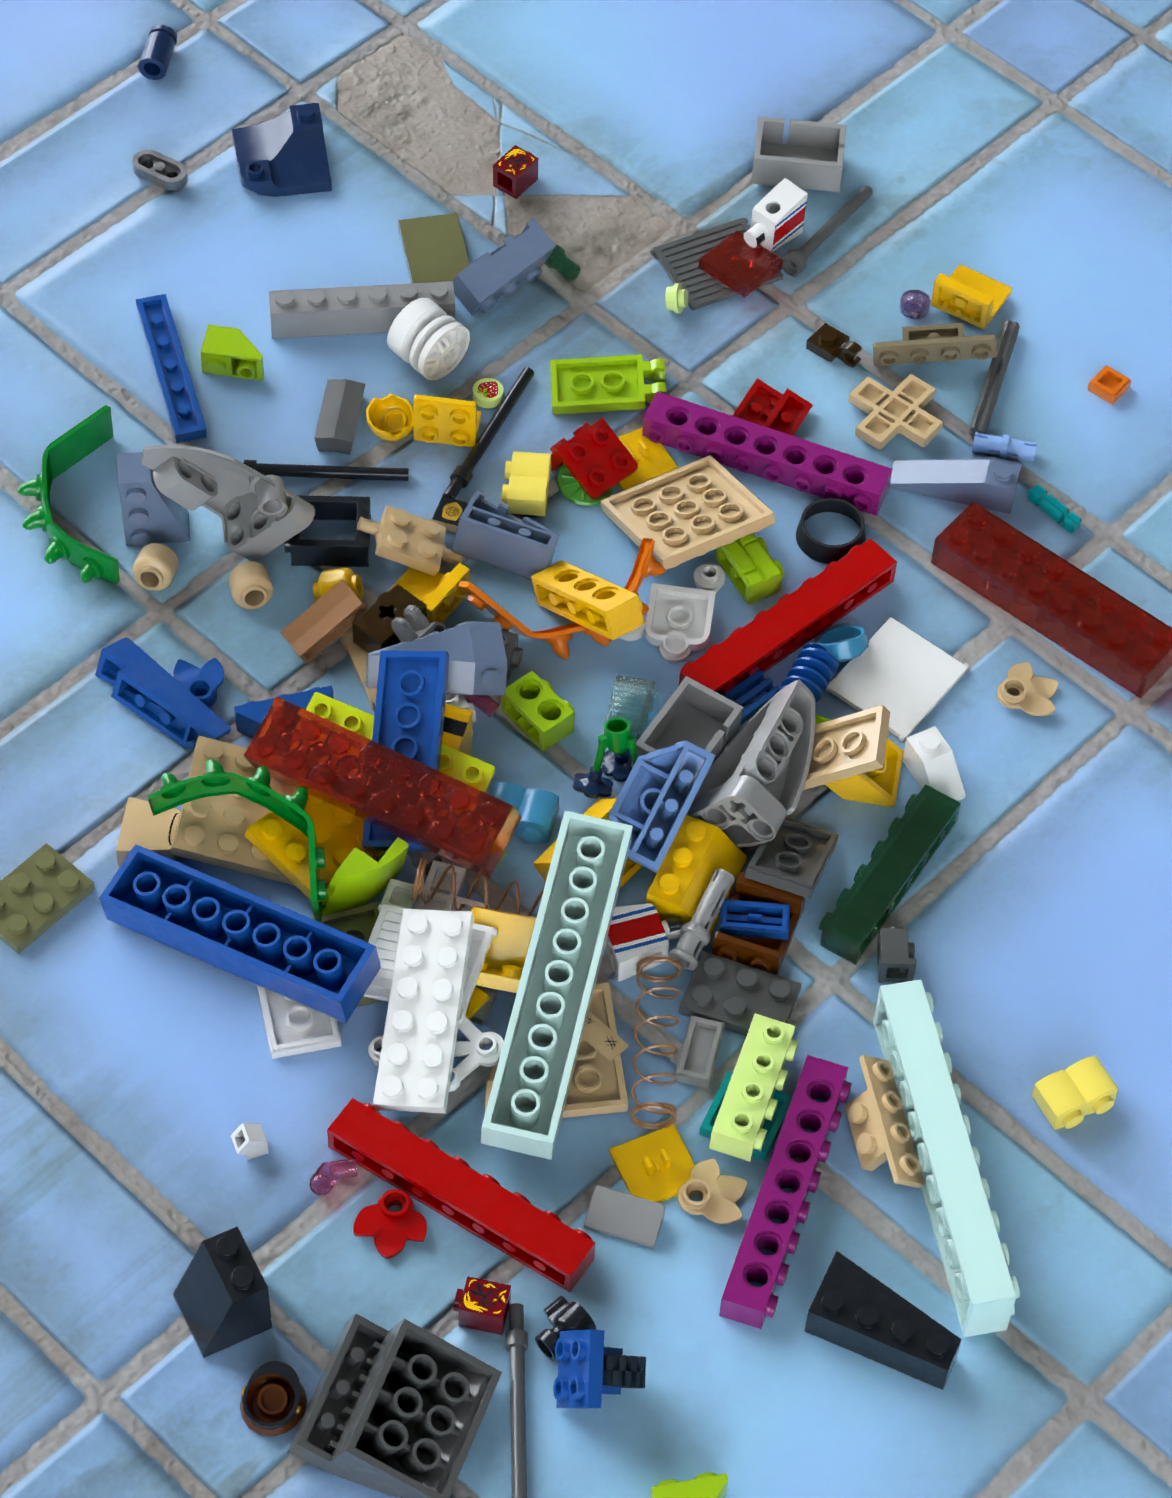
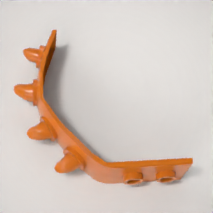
M649 538L642 539L633 571L624 588L638 596L639 593L637 591L644 578H647L648 575L660 576L667 571L659 562L655 561V556L652 555L655 541ZM460 581L458 585L460 589L469 595L467 600L479 610L483 611L486 609L495 617L492 620L500 622L502 629L507 631L511 629L517 634L529 638L545 639V642H550L553 651L561 659L569 658L568 640L572 639V634L583 631L585 635L589 634L598 644L602 646L610 645L611 639L577 623L543 631H531L471 582ZM642 602V615H645L649 611V607Z

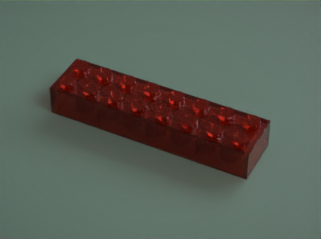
M974 501L935 538L931 558L933 565L1140 699L1172 666V627Z
M277 696L244 754V757L255 769L265 766L269 769L270 776L296 788L306 787L308 794L489 879L522 819L513 805Z

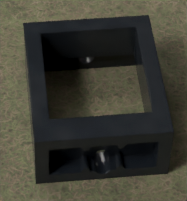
M297 495L314 506L315 516L313 520H356L355 540L300 539V533L284 543L285 553H291V566L369 567L370 534L357 530V525L360 517L371 520L370 497Z

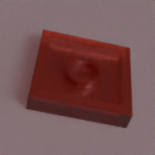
M736 230L699 258L698 268L745 298L782 269L784 260L760 244L755 248L750 247L744 240V234Z

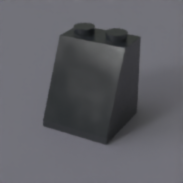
M238 1226L202 1241L173 1296L202 1357L205 1358L271 1329L272 1321L268 1286Z

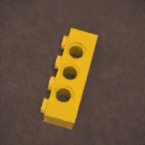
M563 560L531 576L538 605L611 640H615L644 624L642 615L643 605L637 594Z

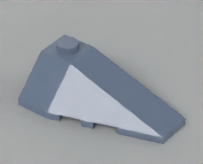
M996 457L894 460L890 488L1011 514L1022 463Z
M466 621L441 632L435 631L410 642L404 641L367 653V688H377L381 650L447 651L450 657L446 693L464 695H505L507 657L500 622Z

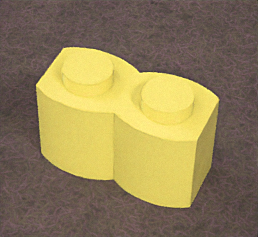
M513 451L512 461H506L505 480H509V484H503L501 502L510 507L508 513L536 516L546 515L551 475V454Z
M1095 1055L1084 1058L1065 1070L1057 1071L1035 1083L1032 1097L1054 1130L1063 1127L1070 1129L1081 1123L1085 1115L1095 1112L1096 1114H1103L1111 1109L1115 1103L1118 1088Z

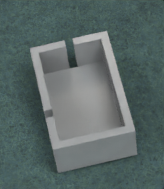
M758 117L751 184L776 186L786 178L801 189L840 192L847 125L791 120L788 145L782 144L785 119Z
M686 676L636 742L638 756L640 757L686 740L716 755L713 760L714 762L722 749L726 747L739 731L744 707Z

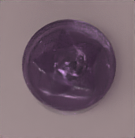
M909 290L901 296L899 308L905 317L921 319L928 315L931 300L923 291Z

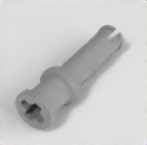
M714 870L710 883L690 922L681 927L680 933L682 935L675 949H671L668 954L669 957L677 960L683 969L695 970L698 966L697 958L703 946L709 944V931L713 921L735 881V877L726 870Z

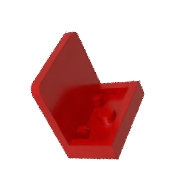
M603 417L592 425L588 422L584 423L573 432V438L568 441L563 438L550 448L552 452L551 471L553 472L564 464L591 499H597L638 469L636 460Z

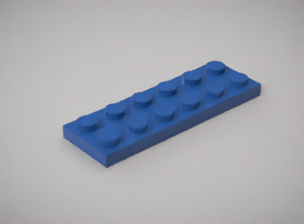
M380 651L362 847L365 850L387 851L397 837L409 844L408 851L432 852L450 657L447 651Z

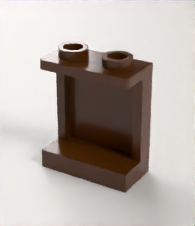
M741 871L736 881L735 894L732 900L790 904L788 940L731 936L716 932L713 937L711 954L778 975L802 916L805 897L745 878V872ZM727 912V914H735V915H748V914H749V913ZM762 915V917L782 918V916Z

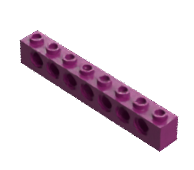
M658 391L643 417L642 436L647 437L654 443H661L662 445L701 458L711 455L720 464L735 468L741 472L750 473L771 482H777L822 498L845 500L853 504L861 512L877 516L890 489L892 468Z
M807 1055L721 1299L719 1316L762 1329L766 1316L773 1318L779 1296L774 1295L776 1286H784L790 1265L785 1264L787 1254L794 1255L799 1242L800 1233L795 1232L798 1222L803 1224L806 1222L811 1203L806 1201L809 1192L815 1193L821 1177V1172L816 1171L819 1161L824 1163L827 1161L832 1142L827 1141L829 1131L836 1133L842 1112L837 1111L839 1102L846 1103L852 1083L846 1081L849 1067ZM821 1098L824 1099L826 1102L820 1103L816 1102L813 1099ZM803 1128H812L816 1132H806ZM799 1157L804 1159L806 1162L799 1163L794 1161L792 1158ZM792 1188L796 1192L786 1193L781 1189ZM779 1218L784 1220L785 1223L776 1224L771 1219ZM769 1249L775 1254L764 1255L760 1250ZM752 1280H757L762 1282L764 1285L761 1287H755L750 1285L748 1282Z

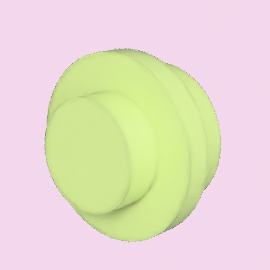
M675 283L673 286L666 288L665 302L668 311L681 314L683 308L688 306V291L683 289L681 283Z

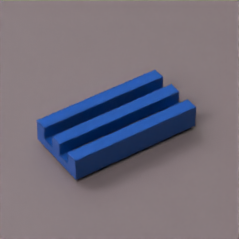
M759 669L723 696L745 707L762 692H767L743 710L741 726L752 718L776 694L780 687H774L773 681L769 677L765 679L764 673Z
M725 899L720 908L719 932L731 936L788 940L790 904ZM727 912L749 913V914H748V915H735V914H727ZM762 915L782 916V918L762 917Z

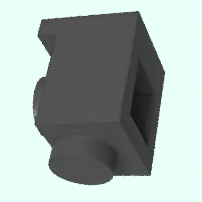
M899 926L880 928L877 943L878 982L901 983L913 981L916 969L915 944L908 941V929Z

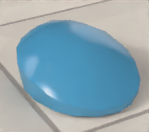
M840 623L828 627L820 632L814 640L816 644L824 647L837 662L851 661L860 656L868 647V638L864 629L852 623Z

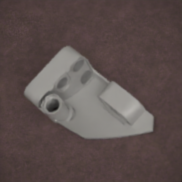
M157 445L145 446L143 449L142 464L152 470L154 483L158 490L166 497L191 511L202 505L220 516L224 542L229 549L249 561L259 560L306 529L313 521L315 516L314 506L284 487L283 479L277 475H263L231 456L199 447Z

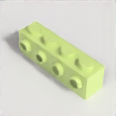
M756 1013L754 1014L713 1126L709 1149L749 1162L755 1149L762 1150L767 1135V1130L762 1128L765 1119L770 1121L773 1119L778 1100L773 1099L776 1090H783L788 1075V1070L783 1069L786 1060L793 1062L799 1041L793 1040L796 1026Z

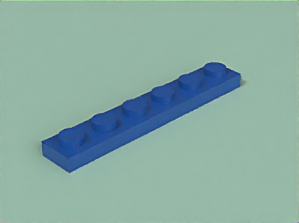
M166 294L135 299L137 312L176 443L206 438V426Z

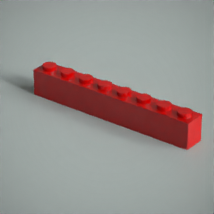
M871 538L860 546L855 545L846 556L837 562L829 563L824 571L814 578L806 579L800 588L790 595H783L777 604L767 611L759 612L753 621L743 628H736L723 642L709 647L703 656L695 661L686 663L680 671L679 685L687 676L723 696L759 669L763 673L767 672L815 638L820 632L832 626L894 582L897 561Z
M352 1098L327 1129L329 1148L397 1189L404 1191L410 1197L568 1292L573 1290L594 1261L596 1242L586 1232L570 1228L562 1223L560 1218L551 1211H542L533 1206L524 1195L508 1191L488 1174L481 1175L471 1169L462 1158L458 1156L451 1157L444 1153L432 1140L419 1138L411 1133L403 1123L397 1120L392 1122L382 1116L369 1103L362 1104Z

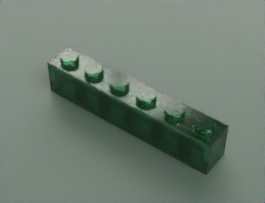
M926 784L918 795L915 793L911 795L905 806V813L902 818L897 816L889 827V836L886 840H879L871 853V861L868 865L863 863L859 867L854 877L855 883L850 889L847 887L843 889L836 903L837 908L833 913L827 912L819 925V930L822 931L820 946L855 965L879 933L880 928L884 926L957 823L960 802Z

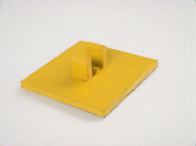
M643 427L618 437L638 463V469L618 483L623 491L679 468L661 443H654L647 437L642 436Z
M674 1124L609 1148V1153L629 1194L657 1203L678 1196L679 1189L690 1180L691 1171L695 1166Z

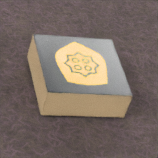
M442 496L432 521L445 526L446 530L456 533L459 519L466 509L468 502Z

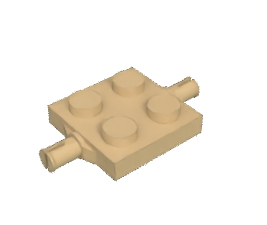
M386 505L379 523L363 517L359 519L357 530L372 534L375 537L377 544L375 555L436 576L442 560L454 565L462 563L463 556L460 553L446 548L444 542L446 527L432 520L423 519Z

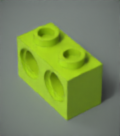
M533 671L507 686L505 695H501V711L543 752L574 732L575 711L572 705L567 700H562L553 691L550 683L545 679H540Z

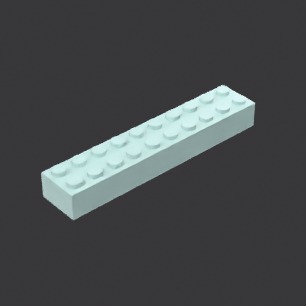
M564 811L481 1127V1144L552 1160L631 845L632 825Z
M921 979L882 985L879 988L873 1024L883 1059L890 1062L894 1072L895 1082L902 1100L904 1113L925 1182L921 1186V1191L963 1336L970 1337L1007 1330L1010 1317L1015 1313V1300L1020 1296L1019 1285L1015 1276L1010 1277L1007 1267L1010 1263L1008 1248L1005 1243H1000L997 1232L1000 1231L997 1212L995 1210L991 1211L989 1207V1185L986 1178H981L978 1170L980 1167L979 1152L976 1146H971L969 1140L971 1135L969 1118L966 1114L962 1115L960 1110V1088L957 1083L953 1084L951 1080L952 1063L948 1052L943 1053L942 1050L943 1034L941 1025L933 1020L934 1004L930 992H925Z

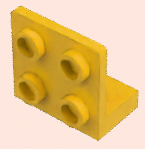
M958 265L950 277L940 273L935 279L931 306L984 330L1011 295L1012 288L966 266Z
M414 395V440L459 447H473L475 445L481 423V411H477L476 402Z
M459 563L451 572L445 574L438 572L436 576L410 567L391 589L399 584L427 605V620L429 623H443L467 597L468 594L460 589L458 585L460 581L470 582V569Z
M474 906L471 910L474 915V923L498 929V935L493 936L476 986L517 993L536 918Z

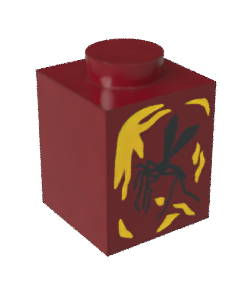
M514 145L493 164V186L517 199L538 180L539 158Z
M467 1276L464 1290L457 1289L453 1311L459 1312V1326L502 1335L511 1303V1285Z

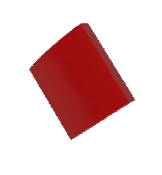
M757 378L732 416L794 436L813 404L788 388L784 394H781Z

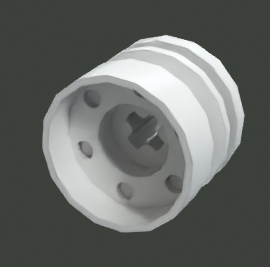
M419 298L403 308L394 319L387 336L388 348L406 363H410L427 380L432 381L445 377L455 369L464 357L470 342L469 330L452 316H447V313L429 298Z

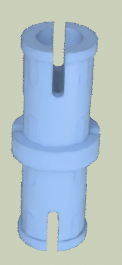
M975 432L972 452L1000 456V459H1006L1007 457L1034 462L1037 442L1009 438L1010 435L1006 434L1001 437Z

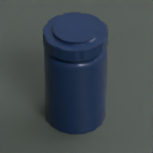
M156 25L149 31L138 64L139 72L148 79L159 80L166 75L177 43V34L172 28L165 25Z

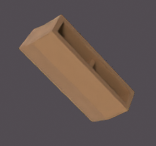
M342 579L280 633L299 657L308 664L352 627V622L358 613L366 611L368 608Z

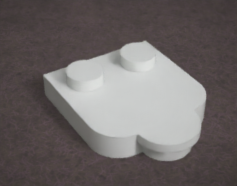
M656 583L651 584L648 603L649 611L647 612L645 623V637L650 644L659 647V653L664 660L671 663H680L690 656L691 651H699L707 646L710 639L716 591Z

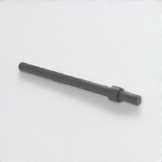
M514 1303L509 1305V1331L505 1333L506 1350L509 1351L511 1486L512 1498H527L524 1351L528 1349V1333L524 1330V1306Z

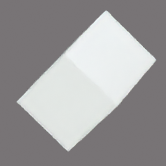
M242 1123L232 1133L231 1138L237 1154L245 1155L247 1160L269 1153L268 1142L261 1124Z

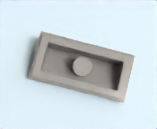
M596 1185L584 1222V1228L654 1249L664 1220L665 1205Z

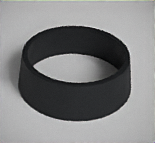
M824 498L814 501L802 513L796 530L797 544L808 557L815 561L826 564L833 561L837 562L846 556L855 545L860 546L866 541L864 518L857 507L845 500ZM835 512L852 519L859 526L860 532L848 543L828 545L812 538L806 531L804 522L809 517L818 513Z

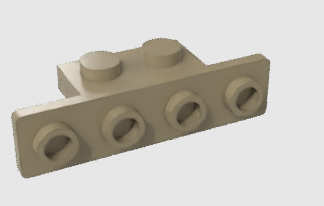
M964 323L902 327L903 341L873 343L875 366H893L895 364L909 363L924 364L926 362L939 361L954 362L968 359L984 360L997 357V336L995 334L965 336Z

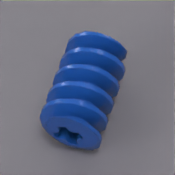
M807 642L776 693L785 686L800 679L812 692L816 708L817 702L822 698V693L827 689L828 683L832 681L833 674L837 672L839 664L824 647L816 643Z

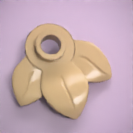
M1029 662L1019 663L1008 670L1007 679L999 684L996 697L1007 708H1020L1032 716H1047L1056 710L1050 699L1057 690L1058 681L1046 677L1033 676V670Z
M715 1158L699 1162L693 1167L690 1180L679 1189L678 1203L680 1207L692 1215L703 1214L708 1220L717 1224H731L739 1221L742 1218V1212L736 1203L745 1193L747 1181L735 1176L719 1175V1166ZM699 1196L702 1201H692L690 1197Z

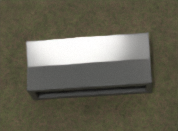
M347 379L327 380L314 437L318 451H335L350 455L365 383Z

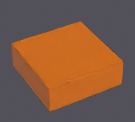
M1105 365L1089 382L1087 390L1113 405L1130 387L1131 379Z

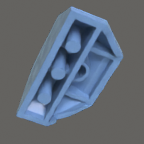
M684 740L637 758L608 815L609 821L633 826L628 859L656 873L658 872L716 755Z

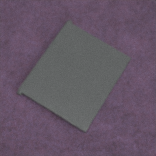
M740 218L650 250L651 255L656 256L674 284L681 283L683 289H687L688 306L692 311L783 280V274L766 249L760 244L753 248L745 242L744 233L750 229L747 218Z

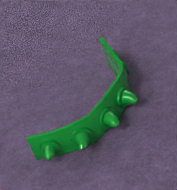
M107 405L51 442L43 453L41 474H37L36 479L24 482L17 490L23 496H36L37 501H41V505L37 506L38 510L30 513L24 519L22 527L27 530L42 528V531L47 533L49 546L45 552V562L52 564L60 558L63 560L67 559L72 565L81 569L80 578L83 583L91 581L93 577H100L116 584L119 583L118 559L81 544L53 523L50 512V489L53 479L114 437L111 407Z
M209 759L205 762L206 773L204 775L178 781L173 774H162L163 786L159 791L148 795L153 816L200 798L237 794L267 808L299 829L308 838L311 906L315 920L318 922L322 921L321 901L327 900L325 879H320V868H325L324 847H318L314 824L304 810L308 801V790L306 787H299L291 796H282L270 787L271 777L267 767L260 766L253 777L245 778L232 772H225L223 767L214 759Z

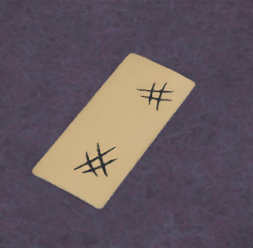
M590 1011L588 1012L582 1038L611 1062L629 1045Z

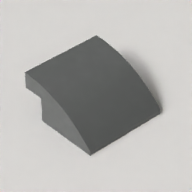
M355 1314L344 1325L287 1453L333 1475L399 1498H449L502 1372L405 1318L391 1330L387 1331L366 1318Z

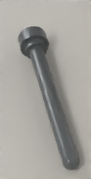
M869 186L863 187L800 249L789 250L780 259L783 271L790 276H798L806 268L807 258L872 196V188Z

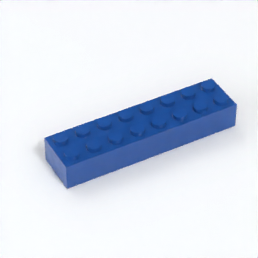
M137 844L134 845L99 897L107 920L344 1023H347L381 968L375 945Z

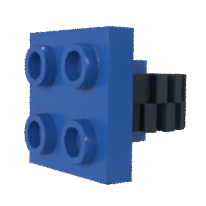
M605 1330L560 1331V1338L555 1346V1356L558 1360V1377L555 1379L553 1386L554 1397L557 1399L556 1408H601L602 1394L621 1395V1388H645L646 1357L623 1355V1348L604 1347Z

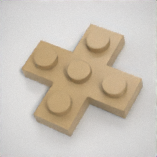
M910 374L891 391L867 376L849 394L848 402L869 414L856 427L855 436L879 451L897 433L924 448L942 430L943 421L923 410L934 398L936 388Z

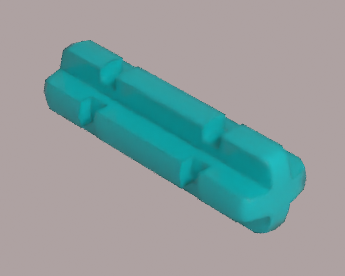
M1036 485L1028 492V500L1035 506L1040 505L1039 509L1056 523H1063L1061 527L1066 531L1074 533L1079 529L1082 519L1073 511L1069 513L1070 509L1052 494L1047 495L1048 491L1042 486Z

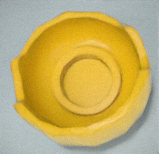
M390 393L383 398L374 397L366 409L368 426L374 435L381 440L397 441L408 436L414 429L413 407L407 399Z

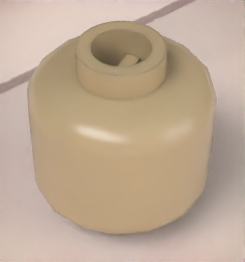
M161 543L145 545L139 551L133 564V577L145 589L151 591L166 589L172 583L178 570V557L171 548Z
M255 561L240 563L229 574L228 584L231 595L239 607L257 609L263 607L272 598V581L268 569L261 563Z

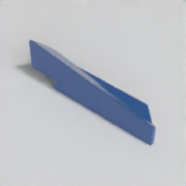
M123 638L102 649L95 676L114 685L111 697L184 748L195 747L198 735L218 740L230 733L231 727L129 638Z

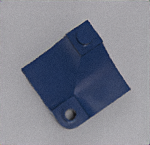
M319 103L289 106V111L274 119L253 126L232 129L241 185L246 189L259 195L274 197L332 191Z

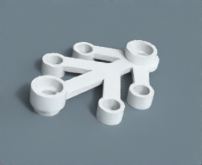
M465 1013L463 1016H460L458 1029L469 1041H456L454 1057H467L455 1068H452L451 1076H454V1080L450 1082L449 1092L455 1091L459 1087L460 1082L479 1065L491 1067L498 1064L504 1043L503 1038L495 1032L488 1031L482 1033L466 1018ZM383 1036L374 1038L368 1047L370 1058L377 1067H379L381 1052L376 1050L382 1047ZM486 1045H493L489 1050H482Z

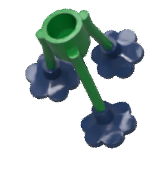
M615 717L604 723V734L598 736V750L594 766L590 767V771L587 774L577 773L574 775L573 789L575 791L582 792L586 797L593 799L599 796L610 797L613 782L602 777V774L613 776L619 782L627 780L632 770V762L634 766L639 757L636 749V737L631 735V724L628 720Z

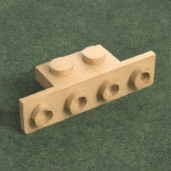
M862 1055L859 1061L867 1090L845 1106L861 1168L873 1171L888 1160L894 1183L920 1188L925 1182L891 1064L888 1060Z

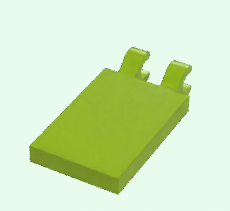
M642 354L550 360L553 415L646 409L645 402L651 403L657 391L667 394L664 359L643 361ZM644 379H648L654 384H644Z

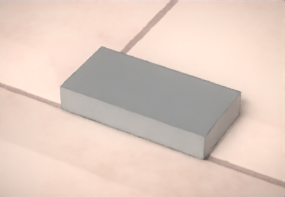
M690 1016L675 1073L678 1082L709 1089L725 1023Z

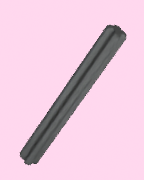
M1007 320L1003 324L997 342V357L991 360L970 424L969 434L972 437L975 436V432L986 434L1019 333L1020 326L1017 322Z

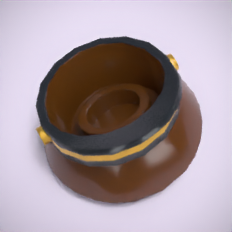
M271 1361L261 1365L251 1375L247 1385L241 1391V1417L248 1428L259 1435L274 1437L287 1433L299 1423L306 1411L307 1396L295 1370L284 1362Z

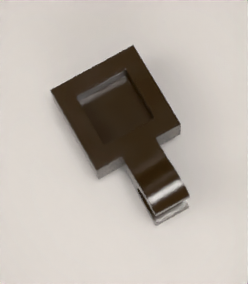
M827 323L822 325L807 339L806 349L829 362L838 358L847 366L853 368L861 361V358L856 356V354L862 350V347L854 341L849 342L850 337Z

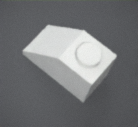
M936 726L907 737L902 761L935 810L964 799L966 794L953 751Z

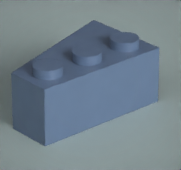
M534 217L526 222V227L521 234L515 238L510 234L503 240L504 245L490 254L489 252L485 253L457 274L453 280L454 294L471 315L479 310L487 312L497 304L499 297L505 295L506 298L511 296L521 287L520 283L525 280L530 283L543 273L541 267L556 245Z
M143 452L117 454L118 486L126 546L190 541L189 512L187 508L166 497L158 490L154 483L152 470L142 464Z
M476 490L459 519L451 551L460 553L468 559H477L489 563L497 569H506L521 574L529 580H532V575L550 567L559 534L528 517L523 518V521L508 513L510 507L503 503H500L497 507L484 500L485 494Z

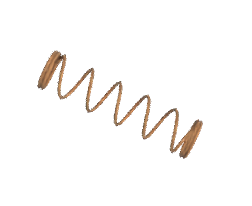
M422 857L419 862L411 901L414 900L416 902L418 900L421 889L422 901L424 904L429 903L435 896L447 872L452 868L453 905L456 911H461L465 905L462 904L457 909L456 872L453 865L446 868L431 896L425 901L424 873L427 859ZM483 872L474 881L472 887L470 888L466 896V899H469L479 879L483 876L485 886V908H488V881L487 876ZM516 880L508 885L495 910H499L508 891L515 884L517 914H520V891ZM542 890L541 893L538 895L527 916L531 917L535 907L537 906L539 900L543 895L544 890Z
M666 955L646 956L640 959L636 966L637 984L645 992L635 1001V1010L644 1021L639 1023L634 1030L633 1037L642 1050L633 1058L632 1066L642 1079L637 1081L631 1089V1096L638 1105L630 1111V1119L635 1125L652 1130L671 1126L676 1121L675 1111L677 1108L670 1103L647 1102L640 1104L635 1097V1088L643 1080L660 1085H670L677 1082L678 1078L669 1073L643 1076L637 1070L636 1059L644 1051L660 1056H670L676 1054L679 1049L670 1044H656L644 1047L637 1038V1031L645 1022L659 1027H674L679 1024L680 1020L671 1015H657L646 1019L641 1015L638 1003L647 993L662 999H672L678 997L680 991L670 986L646 990L641 985L639 977L647 981L659 983L676 979L681 974V965L677 960ZM660 961L672 963L678 969L674 974L663 977L651 976L642 972L643 968L647 965ZM669 989L676 991L677 994L662 996L654 994L652 991ZM671 1018L676 1020V1023L659 1024L650 1020ZM656 1047H670L674 1048L675 1051L670 1053H661L652 1051L650 1049ZM657 1076H668L674 1078V1080L669 1082H661L649 1078ZM645 1109L656 1114H671L673 1117L663 1123H646L636 1119L634 1114Z

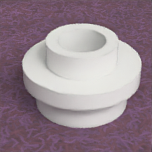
M702 564L694 571L693 581L698 589L718 592L725 583V572L716 564Z

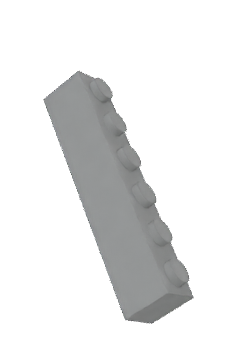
M453 281L269 291L272 339L388 333L394 319L402 309L419 298L431 299L447 313V316H452L455 319Z

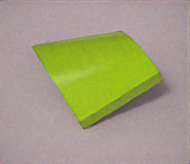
M397 837L379 862L355 847L337 869L329 883L327 900L321 901L323 903L321 906L322 916L367 905L387 888L390 878L396 879L402 872L409 844Z

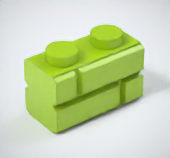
M752 533L735 540L731 544H726L716 549L715 559L747 604L751 605L761 601L763 597L768 598L779 593L781 590L782 578L784 577L783 567L778 560L773 561L769 556L768 548L763 538H757Z

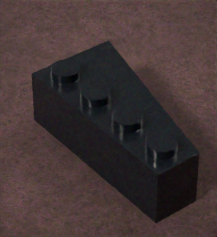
M837 1250L809 1308L805 1332L941 1390L944 1389L962 1341L961 1338Z

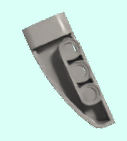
M800 679L777 692L720 752L710 766L686 814L718 826L737 847H750L772 841L785 817L793 813L797 808L810 767L815 735V698Z

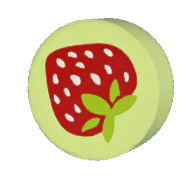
M483 378L474 384L473 401L479 407L490 409L502 403L504 388L498 380Z

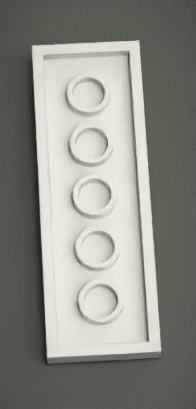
M403 908L373 1106L377 1110L446 1114L474 924V915L471 911Z

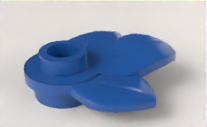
M217 658L209 660L201 669L179 659L175 665L173 677L210 708L217 700V688L224 681V670Z

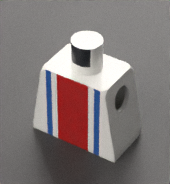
M784 178L753 208L751 228L744 233L745 242L753 248L760 244L769 251H775L803 233L808 193Z
M651 903L615 907L605 950L618 982L636 975V966L640 959L650 955L668 956L669 940L680 938L682 935L680 933L682 922L679 917L661 921L655 905ZM665 961L655 962L650 965H647L645 968H643L642 972L652 967H655L659 964H662Z

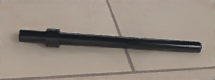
M525 367L463 464L457 466L450 476L451 482L442 496L455 499L460 490L467 487L473 477L472 471L534 376V371L531 368Z
M244 460L245 465L263 475H277L279 477L408 481L409 468L257 463V460Z

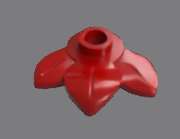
M391 1189L379 1198L377 1204L366 1206L358 1213L353 1225V1234L358 1237H374V1244L378 1253L385 1259L395 1257L403 1250L407 1239L423 1242L427 1234V1223L424 1216L414 1210L413 1201L407 1193L399 1189ZM392 1206H399L401 1207V1210L398 1212L389 1211V1208Z

